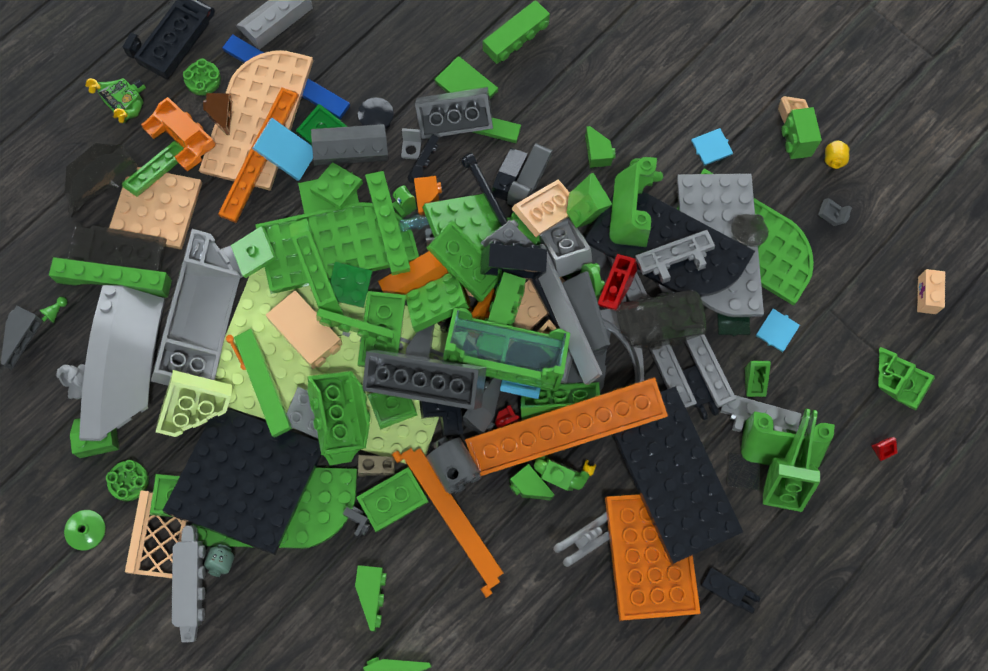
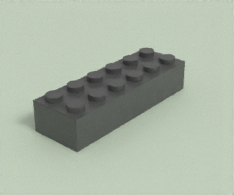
M381 350L366 351L363 391L475 410L482 407L487 367Z

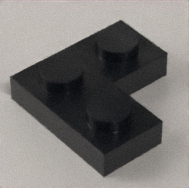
M420 401L421 419L440 417L442 436L463 434L460 407Z

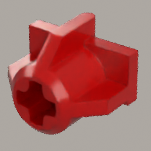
M510 405L507 406L506 409L498 412L495 421L496 428L518 422L519 416H515Z

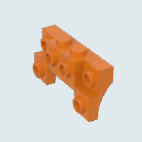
M168 97L161 101L154 113L141 124L142 128L153 139L166 131L184 148L174 157L186 171L202 162L201 156L215 147L213 139L204 131L203 127L198 122L195 123L188 112L184 113Z

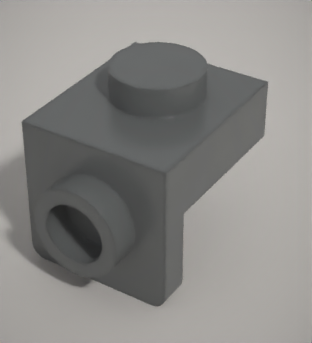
M830 198L823 200L818 215L831 225L836 226L844 224L849 220L852 207H841Z
M346 507L343 515L359 524L354 535L357 538H360L361 535L365 536L370 528L368 524L369 519L362 515L364 512L360 509Z

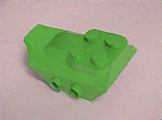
M352 371L307 376L310 407L315 417L313 424L318 433L321 455H324L329 465L352 462L355 454L359 450L366 448L370 427V414L366 408L367 397L366 393L363 392V386Z

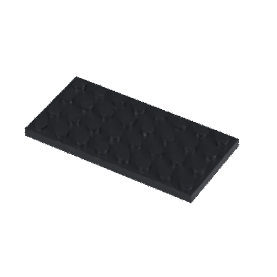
M676 386L660 392L668 417L613 434L671 564L743 533Z

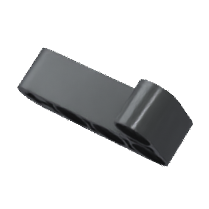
M535 143L517 181H514L510 187L507 198L508 205L514 206L534 194L553 150Z

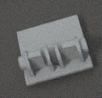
M514 219L512 221L509 220L481 242L485 248L493 241H501L503 245L519 243L522 244V247L535 245L517 228L518 223Z
M297 387L286 413L291 427L318 438L317 430H315L313 424L315 417L310 407L308 391Z

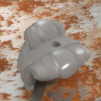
M84 364L79 365L78 368L73 365H62L57 369V378H59L63 386L69 387V399L82 398Z

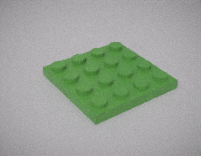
M484 194L426 203L422 207L434 238L452 220L481 251L485 249L481 242L501 227Z

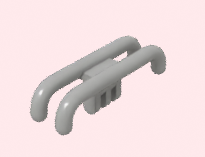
M607 512L554 546L556 553L563 551L574 543L579 548L577 552L563 560L564 566H571L610 539L609 530L602 534V529L600 528L602 524L608 521Z

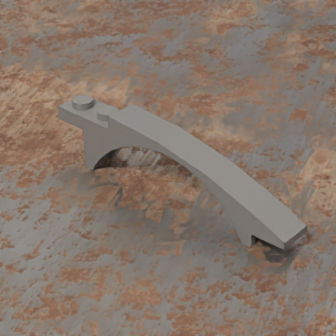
M624 297L616 311L605 309L600 310L605 328L611 331L627 349L634 367L635 383L644 381L643 353L637 323L630 324L631 317L626 310V297Z

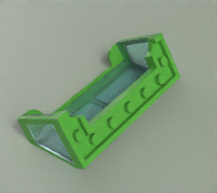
M454 308L443 361L487 367V377L557 391L564 375L570 332H565L563 329H555L549 334L475 319L472 318L469 310Z

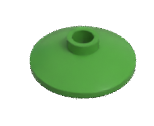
M79 511L73 514L67 521L64 530L65 539L74 549L90 550L96 547L104 538L106 531L105 522L94 511ZM81 526L86 527L83 533L80 532Z

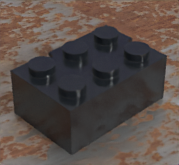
M493 241L481 252L480 274L498 276V268H501V276L505 272L524 279L537 280L546 273L547 249H541V246L538 245L522 247V244L519 243L503 245L501 241Z

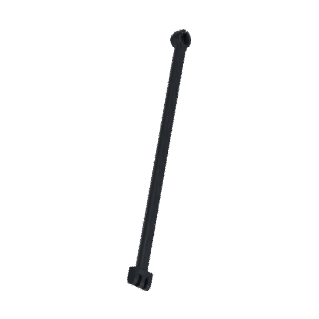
M473 153L464 155V158L461 159L465 169L469 168L500 226L505 225L508 220L479 169ZM529 279L551 321L557 329H560L539 279Z

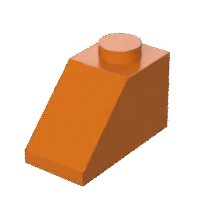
M436 176L414 178L419 220L424 219L426 216L422 208L424 204L439 201V193H442L441 182H437Z

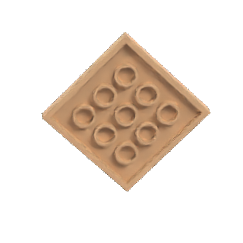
M129 166L125 180L138 171L140 167ZM166 173L138 197L122 188L108 230L109 235L182 250L202 181L200 179Z

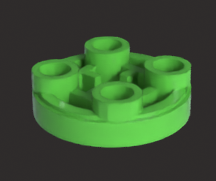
M198 59L197 62L191 64L183 72L184 82L188 90L196 95L213 93L221 82L218 68L205 59Z
M598 263L584 264L580 274L588 271L598 301L605 286L604 280H601L600 266Z
M127 460L115 465L106 475L109 492L115 498L122 501H133L139 498L140 491H146L149 477L142 465L132 460Z

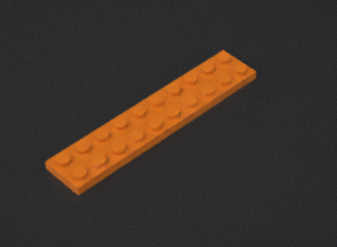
M654 377L466 438L465 441L470 455L481 472L480 475L483 476L668 417L656 378Z

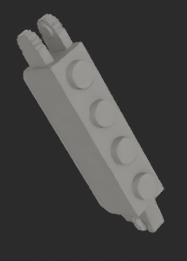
M195 525L183 527L181 542H177L173 546L172 624L175 627H180L182 642H195L198 626L205 619V609L202 608V600L205 599V588L202 587V579L205 578L206 573L205 566H203L206 548L203 545V541H198V528Z

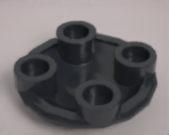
M383 98L367 99L359 107L358 118L362 126L384 124L385 129H387L393 120V108Z

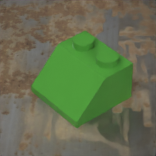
M591 173L569 193L567 214L575 228L590 224L613 205L594 173Z
M80 419L73 421L70 440L72 454L83 458L119 450L117 428L107 433V437L101 441H80Z

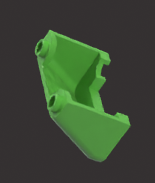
M643 157L616 176L609 233L612 242L621 245L647 247L651 229V217L645 211L636 210L638 193L642 194L645 186H652L657 158Z
M754 411L744 422L741 455L746 461L751 463L755 462L770 466L774 457L786 458L796 434L773 430L772 417L766 413ZM820 423L815 426L810 464L815 465L817 469L821 465L833 439L834 424ZM805 435L796 458L797 462L801 460Z

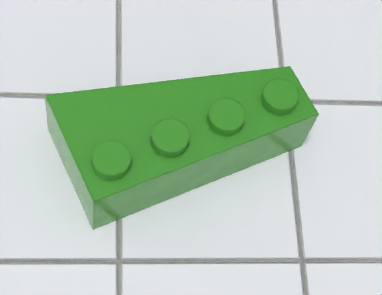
M503 273L501 282L497 285L495 291V300L491 302L489 308V318H486L485 321L513 327L525 292L526 279L509 273ZM484 333L483 337L479 336L476 347H479V354L501 361L506 338Z

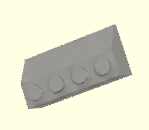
M268 0L239 22L236 27L260 50L313 9L311 0Z

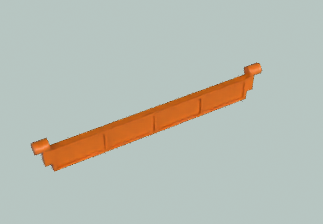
M410 448L402 454L399 451L394 452L392 456L395 461L399 463L404 459L487 584L481 589L487 598L493 594L490 589L500 582L498 577L503 574V571L453 496L445 491L421 448L415 452Z

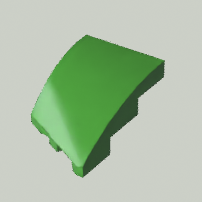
M880 347L879 388L900 403L917 410L935 379L934 375L916 368L915 364L903 360L896 353Z

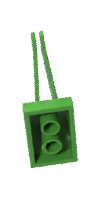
M805 409L802 421L786 458L774 457L771 462L763 492L764 505L802 512L819 485L820 471L815 465L810 464L817 410H812L810 416V409ZM806 432L801 460L797 462L796 458Z

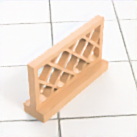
M140 491L125 573L172 578V574L163 573L159 567L168 559L173 563L171 558L173 553L169 555L163 546L172 539L176 543L181 542L182 529L186 526V521L173 517L164 523L157 516L163 525L152 532L148 524L151 519L156 517L155 515L150 516L153 493ZM177 519L181 524V529L173 535L167 525ZM165 527L171 537L160 543L155 534ZM147 529H148V531L150 532V535H148V536L146 537ZM153 536L159 546L148 552L144 547L145 541ZM162 548L167 557L157 564L151 554ZM143 550L146 552V555L144 557H142ZM149 557L155 566L149 571L140 570L141 562ZM157 568L160 572H152V571H154V570Z

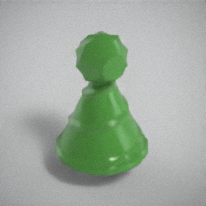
M59 297L54 305L39 310L44 315L42 320L46 321L48 319L55 323L57 313L60 307L67 305V299Z

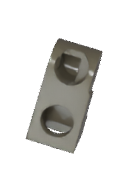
M358 456V477L390 476L395 474V459L393 457Z

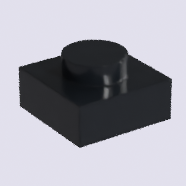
M130 32L122 47L128 57L134 58L142 43L137 34Z

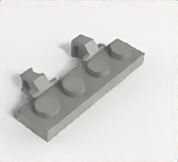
M708 230L638 254L635 259L643 275L653 271L654 275H659L663 284L670 281V274L667 269L674 263L689 259V261L694 260L698 271L706 268L705 265L707 263L704 257L707 256L706 252L715 248V245Z
M735 395V401L721 406L720 413L731 415L730 419L734 420L733 431L741 432L744 421L754 411L771 416L774 424L773 430L788 431L796 434L799 428L801 413L737 395Z

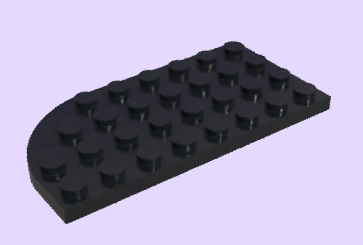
M642 191V194L638 193L636 210L645 211L651 217V229L647 247L621 245L611 241L609 233L612 205L601 213L585 239L589 246L613 259L616 258L617 254L636 258L638 254L708 230L715 248L706 252L707 256L704 257L707 263L705 265L706 268L698 271L694 260L689 261V259L674 263L667 269L670 274V281L663 284L659 275H654L653 271L644 274V276L677 294L684 296L692 295V297L710 296L732 286L741 277L755 253L753 249ZM612 195V197L610 198V201H611L612 204H613V195ZM636 261V264H637V272L640 273V274H642V272H641V270H640V268H639V265H638V263H637V261Z

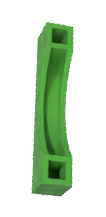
M53 258L49 276L56 283L122 285L168 298L172 282L166 272Z

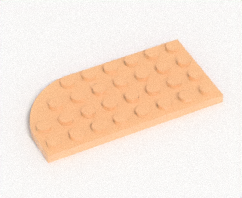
M270 51L251 58L237 69L226 91L233 101L230 135H226L216 124L214 125L211 138L214 141L215 147L204 154L199 169L200 173L235 181L281 87L296 92L299 95L285 124V127L291 131L313 64V57L289 51ZM267 160L254 187L271 191L278 167Z

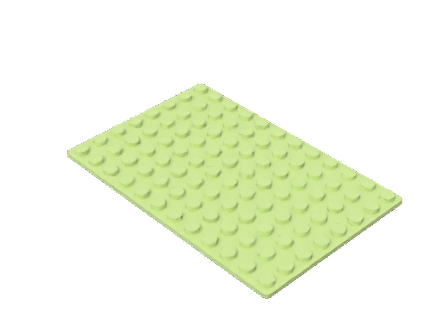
M263 267L248 278L224 338L214 381L232 385V394L228 408L265 419L247 370L240 368L241 363L231 344L226 341L227 335L235 337L252 329L287 413L297 387L307 390V376L352 371L363 386L365 367H358L357 365L361 337L353 331L348 332L351 333L349 337L342 335L343 331H340L336 326L333 327V332L341 339V349L336 354H331L327 357L326 362L321 367L312 369L266 317L269 311L293 291H296L317 313L319 308L311 287L306 286L271 294L265 267ZM366 300L364 308L340 303L346 317L364 321ZM405 305L401 337L411 341L416 332L412 327L408 306ZM447 318L440 324L439 322L434 324L431 349L444 353L451 319ZM454 327L451 343L456 344L461 350L468 334L467 329ZM400 341L403 344V349L399 350V352L406 354V348L409 344ZM434 353L430 355L431 359H434L433 356H437L439 360H443V357ZM363 391L367 397L366 408L370 414V427L366 448L361 450L378 456L393 457L392 454L396 451L402 454L410 448L413 452L421 448L426 456L439 417L421 419L420 401L411 399L417 416L380 430L367 396L373 392Z

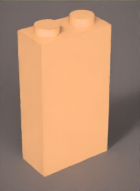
M293 291L269 311L266 317L312 369L319 368L326 362L327 357L331 354H336L341 349V339L330 327L319 324L316 318L317 313L296 291Z

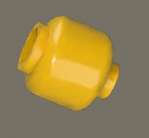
M833 141L825 148V163L835 169L847 165L849 162L848 145L842 141Z

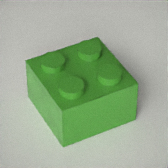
M814 107L792 110L784 126H782V135L786 138V152L789 153L790 159L812 157L822 141Z

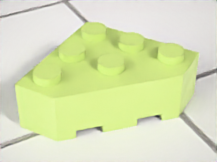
M173 370L157 421L156 433L177 437L189 428H195L208 422V419L216 415L220 416L226 413L231 399L232 385Z

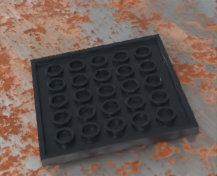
M227 409L226 413L209 419L162 511L170 516L276 555L321 458L319 441L291 431H287L274 438L266 422Z

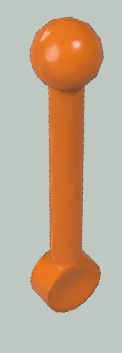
M227 335L226 341L231 344L241 363L240 368L246 370L242 357L233 342L234 337Z

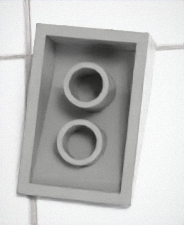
M566 218L539 235L540 242L546 246L559 277L580 271L584 264L592 263L591 248L578 228H575L570 218Z

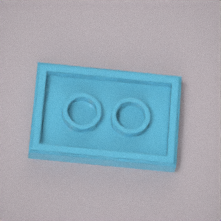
M273 118L269 120L252 147L254 151L297 181L301 179L313 159L312 146Z

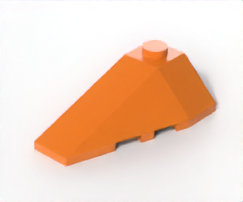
M428 251L409 263L410 272L397 275L389 274L379 280L378 283L383 293L406 295L414 289L442 278L448 274V270Z

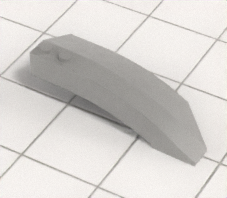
M195 229L191 230L161 338L151 382L168 386L173 370L215 380L225 333L241 276L237 270L235 271L232 268L230 260L222 249L218 248L215 239L209 233Z
M122 285L102 286L91 328L84 369L80 441H101L107 437V433L115 428L119 429L132 420V416L148 409L152 364L165 298Z

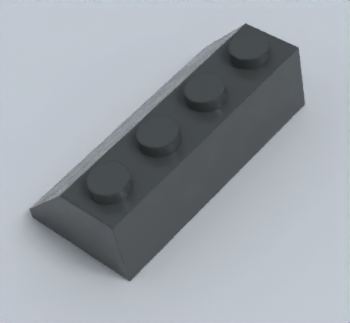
M488 87L416 99L415 108L422 139L429 138L432 134L440 137L493 129Z
M384 124L311 129L314 166L330 165L332 162L335 164L388 160Z
M587 271L562 284L594 356L603 355L609 347L610 341Z

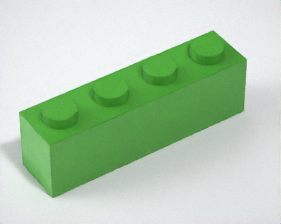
M536 0L484 39L483 51L496 64L506 60L510 53L514 50H519L523 43L533 39L537 32L544 30L549 25L550 13Z

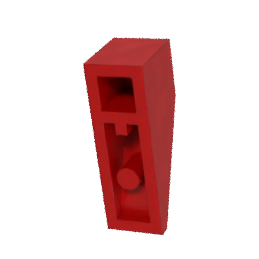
M617 254L599 298V306L615 311L618 309L631 287L637 272L635 258Z

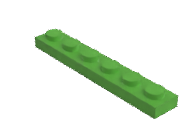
M384 171L366 174L365 177L391 274L397 275L410 272L408 258Z

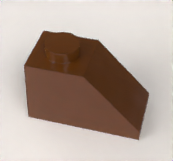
M207 93L206 100H203V110L206 111L209 118L226 135H230L233 101L229 93Z

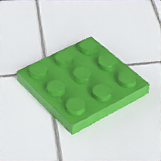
M451 273L406 294L412 327L416 333L451 317L454 308H469L462 284Z

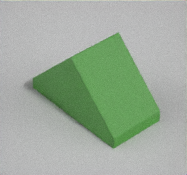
M750 361L744 368L747 397H766L770 361Z

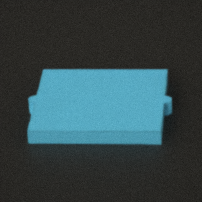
M720 128L691 140L696 149V154L699 155L704 166L733 155L728 139L724 137Z
M772 309L756 336L767 342L768 346L771 345L783 352L800 325L789 319L788 315L784 316L775 309Z

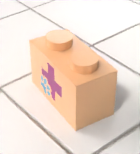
M926 269L918 277L917 312L937 314L945 307V271Z

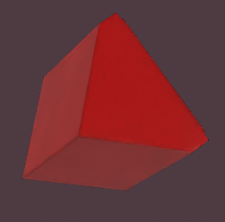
M895 437L886 438L871 446L880 461L898 453Z

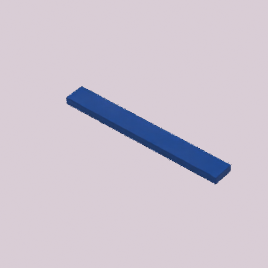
M233 34L222 47L223 51L243 63L264 53ZM307 79L302 97L316 106L318 104L322 105L335 117L341 119L349 109L350 103Z

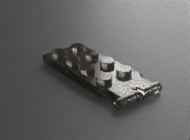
M75 223L71 239L77 240V243H70L67 255L68 260H75L76 257L84 259V262L160 272L167 242L166 238L94 225L89 229L83 228L81 223Z

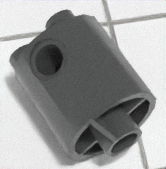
M447 437L438 440L433 444L435 450L426 457L443 488L449 494L454 492L457 494L466 488L464 485L467 483H474L482 478L479 468L460 437L448 441Z

